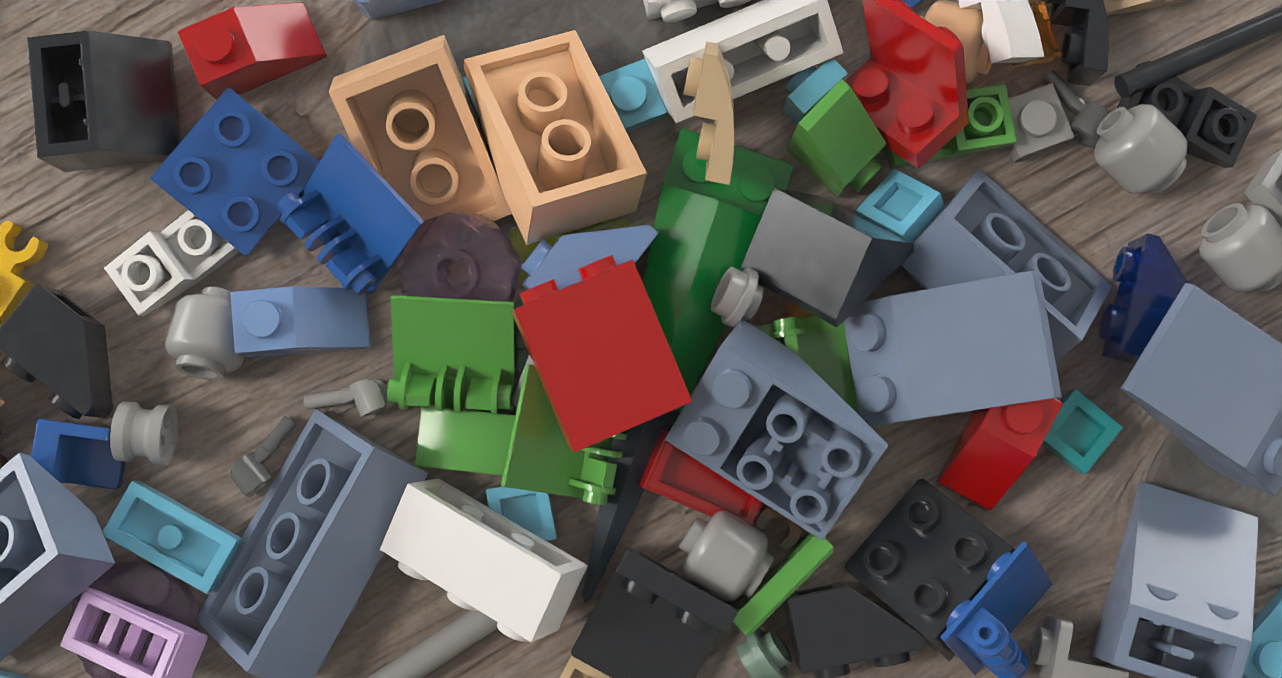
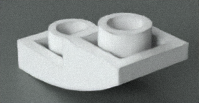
M959 0L961 9H982L984 18L982 38L986 48L989 50L991 63H1021L1044 57L1040 34L1028 0Z
M188 210L162 232L149 231L104 267V269L138 316H145L204 279L240 251Z

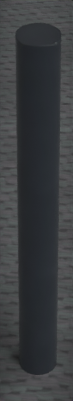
M1282 6L1116 76L1114 83L1118 94L1122 98H1128L1281 32Z

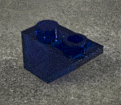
M1148 233L1128 242L1127 247L1123 246L1120 249L1113 268V281L1119 282L1114 305L1109 304L1105 309L1099 328V337L1105 340L1102 356L1132 364L1137 363L1185 283H1188L1160 236Z

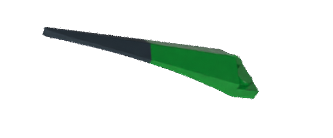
M681 128L661 187L654 229L659 233L650 244L643 285L691 396L725 327L721 320L722 316L711 311V303L717 286L730 267L742 271L741 265L774 188L787 189L794 165L734 145L730 185L706 181L707 161L696 159L700 134ZM685 405L621 432L627 434L626 441L612 440L611 449L624 453L622 459L609 457L608 462L617 464L613 483L616 491L615 495H608L606 506L600 505L582 594L584 603L592 599L645 490L638 485L661 431L670 432Z

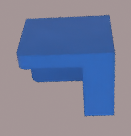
M37 419L31 457L60 483L107 489H118L122 485L126 462L115 461L110 448L111 428L66 421Z

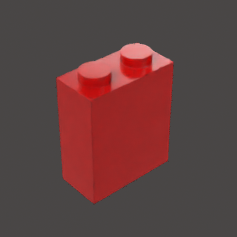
M610 255L579 268L578 271L582 281L559 290L555 279L520 293L524 305L511 311L568 447L573 452L582 450L692 402L633 260L617 266L613 255Z

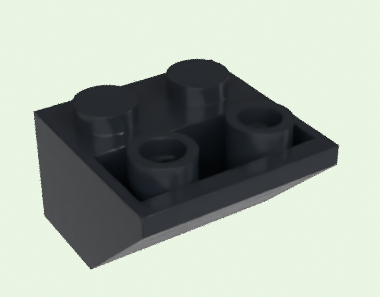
M96 31L27 37L37 158L63 172L165 161L180 144L172 44L169 41Z

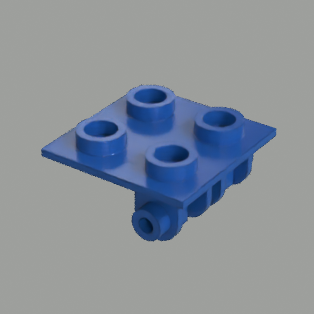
M228 87L150 179L247 257L281 217L282 213L277 209L279 201L293 191L299 195L318 166L319 161Z
M341 133L334 137L300 196L294 191L290 192L277 204V209L282 213L280 221L285 226H288L300 240L311 235L304 245L308 251H314L325 245L318 254L317 260L321 264L327 263L326 267L342 283L341 286L346 291L353 289L358 295L363 294L367 290L371 294L376 291L424 222Z
M1024 541L1013 553L1007 552L996 560L989 570L986 585L972 601L970 599L965 600L953 610L946 623L947 630L940 637L974 675L983 666L998 678H1023L1028 672V657L1011 633L1053 583L1029 545Z

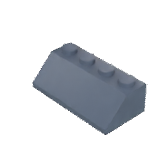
M315 408L242 536L243 541L214 592L209 594L195 620L247 673L262 678H314L317 671L325 663L329 650L346 619L356 608L359 596L378 562L386 554L380 550V547L407 484L424 481L428 473L393 450Z

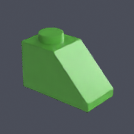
M841 78L798 123L786 150L838 198L849 185L859 192L882 168V165L875 158L887 143L852 88Z

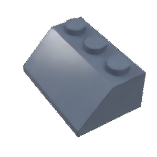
M980 169L969 178L913 241L914 252L901 264L908 271L912 280L924 289L1040 270L1056 363L1083 340L1112 288L1111 284Z
M20 452L0 469V661L115 564L96 515L30 455Z

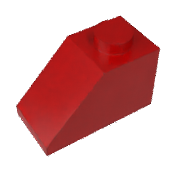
M303 2L232 7L177 31L200 86L216 100L228 87L238 95H241L327 58V54Z
M1055 398L973 411L936 482L991 511L1035 458L1063 403Z

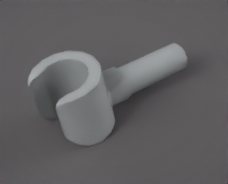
M378 379L359 380L349 387L341 388V390L304 395V406L306 409L342 405L355 401L360 417L376 414L393 405V403L388 402L386 384Z

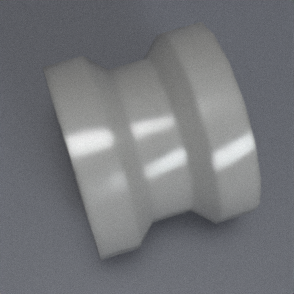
M122 401L117 406L111 424L110 448L115 461L132 462L137 457H147L152 464L168 465L173 458L178 440V414L175 406L158 404L154 409L149 410L143 409L139 403Z

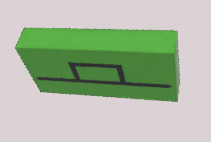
M808 532L764 576L750 598L744 596L735 605L738 613L733 623L745 635H751L834 552L832 550L834 547L825 538L822 541Z

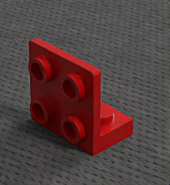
M862 0L871 58L849 76L845 82L852 88L887 143L885 146L919 169L969 124L964 47L951 30L931 24L915 14L911 7L903 0Z

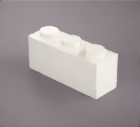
M762 0L642 51L663 104L676 123L693 116L695 96L684 95V88L690 58L703 59L706 41L719 45L726 63L733 99L844 53L827 0Z
M439 478L407 484L380 547L382 552L399 561L398 567L402 572L416 579L430 580L448 591L447 597L451 602L467 610H479L497 621V628L504 635L522 642H533L559 630L588 566Z

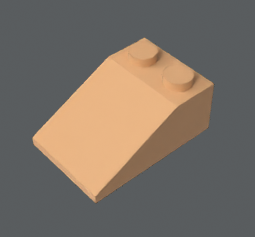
M576 30L464 59V70L503 195L526 245L637 211L647 172Z
M445 35L333 78L329 94L353 147L424 221L402 252V256L512 214L503 195L490 150Z

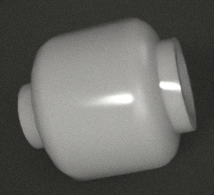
M1140 104L1128 110L1125 107H1119L1110 112L1097 128V134L1100 137L1095 145L1094 158L1098 165L1129 193L1161 192L1173 184L1186 167L1187 160L1185 155L1188 143L1186 138L1153 105Z
M1233 203L1223 207L1207 220L1201 230L1203 238L1199 246L1200 256L1227 288L1240 293L1250 292L1255 289L1263 292L1276 287L1282 282V225L1267 208L1258 204L1243 206L1240 203Z
M205 287L202 294L186 295L177 302L166 337L165 347L168 354L176 360L175 367L180 372L196 378L215 381L224 379L225 373L234 372L244 364L246 356L235 354L231 291L219 287Z
M725 510L715 513L708 523L697 517L679 546V549L688 554L683 567L685 576L726 602L734 601L741 594L750 598L761 583L774 559L773 556L766 553L769 546L767 536Z

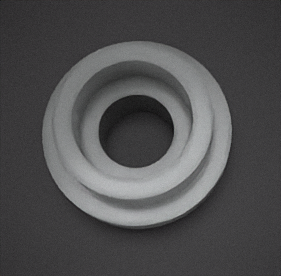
M730 267L721 278L712 299L711 311L722 316L723 324L734 327L741 319L749 321L756 313L764 291L762 287L757 285L759 278L757 271L750 268L740 271Z

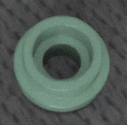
M758 627L751 635H746V640L737 645L739 657L752 678H789V671L786 665L792 662V657L787 646L775 631L771 630L765 633Z

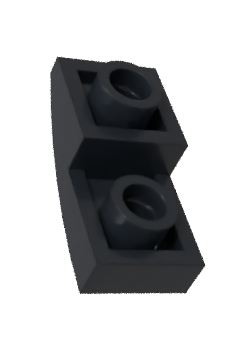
M1044 0L1045 3L1052 4L1050 24L1073 27L1067 29L1061 49L1062 63L1069 64L1067 83L1085 86L1092 85L1108 69V26L1103 0Z
M1147 61V62H1144V63H1141V64H1137L1136 68L1139 67V66H1142V65H1144V64H1146V63H1149V62H1151V61ZM1177 77L1128 98L1121 97L1117 108L1125 107L1127 110L1140 104L1155 106L1182 132L1188 142L1187 154L1223 168H1232L1257 117L1255 113L1211 86L1195 89Z

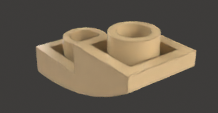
M706 41L703 59L690 58L684 95L695 96L693 116L715 120L714 124L703 122L696 159L707 161L705 180L730 185L734 157V104L731 83L719 45Z

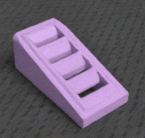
M87 587L81 595L60 646L126 678H192L207 642V635L179 622L94 588ZM106 611L110 613L98 644L93 643L91 640L103 612ZM128 621L131 625L118 653L115 651V648ZM149 633H154L143 662L138 661Z

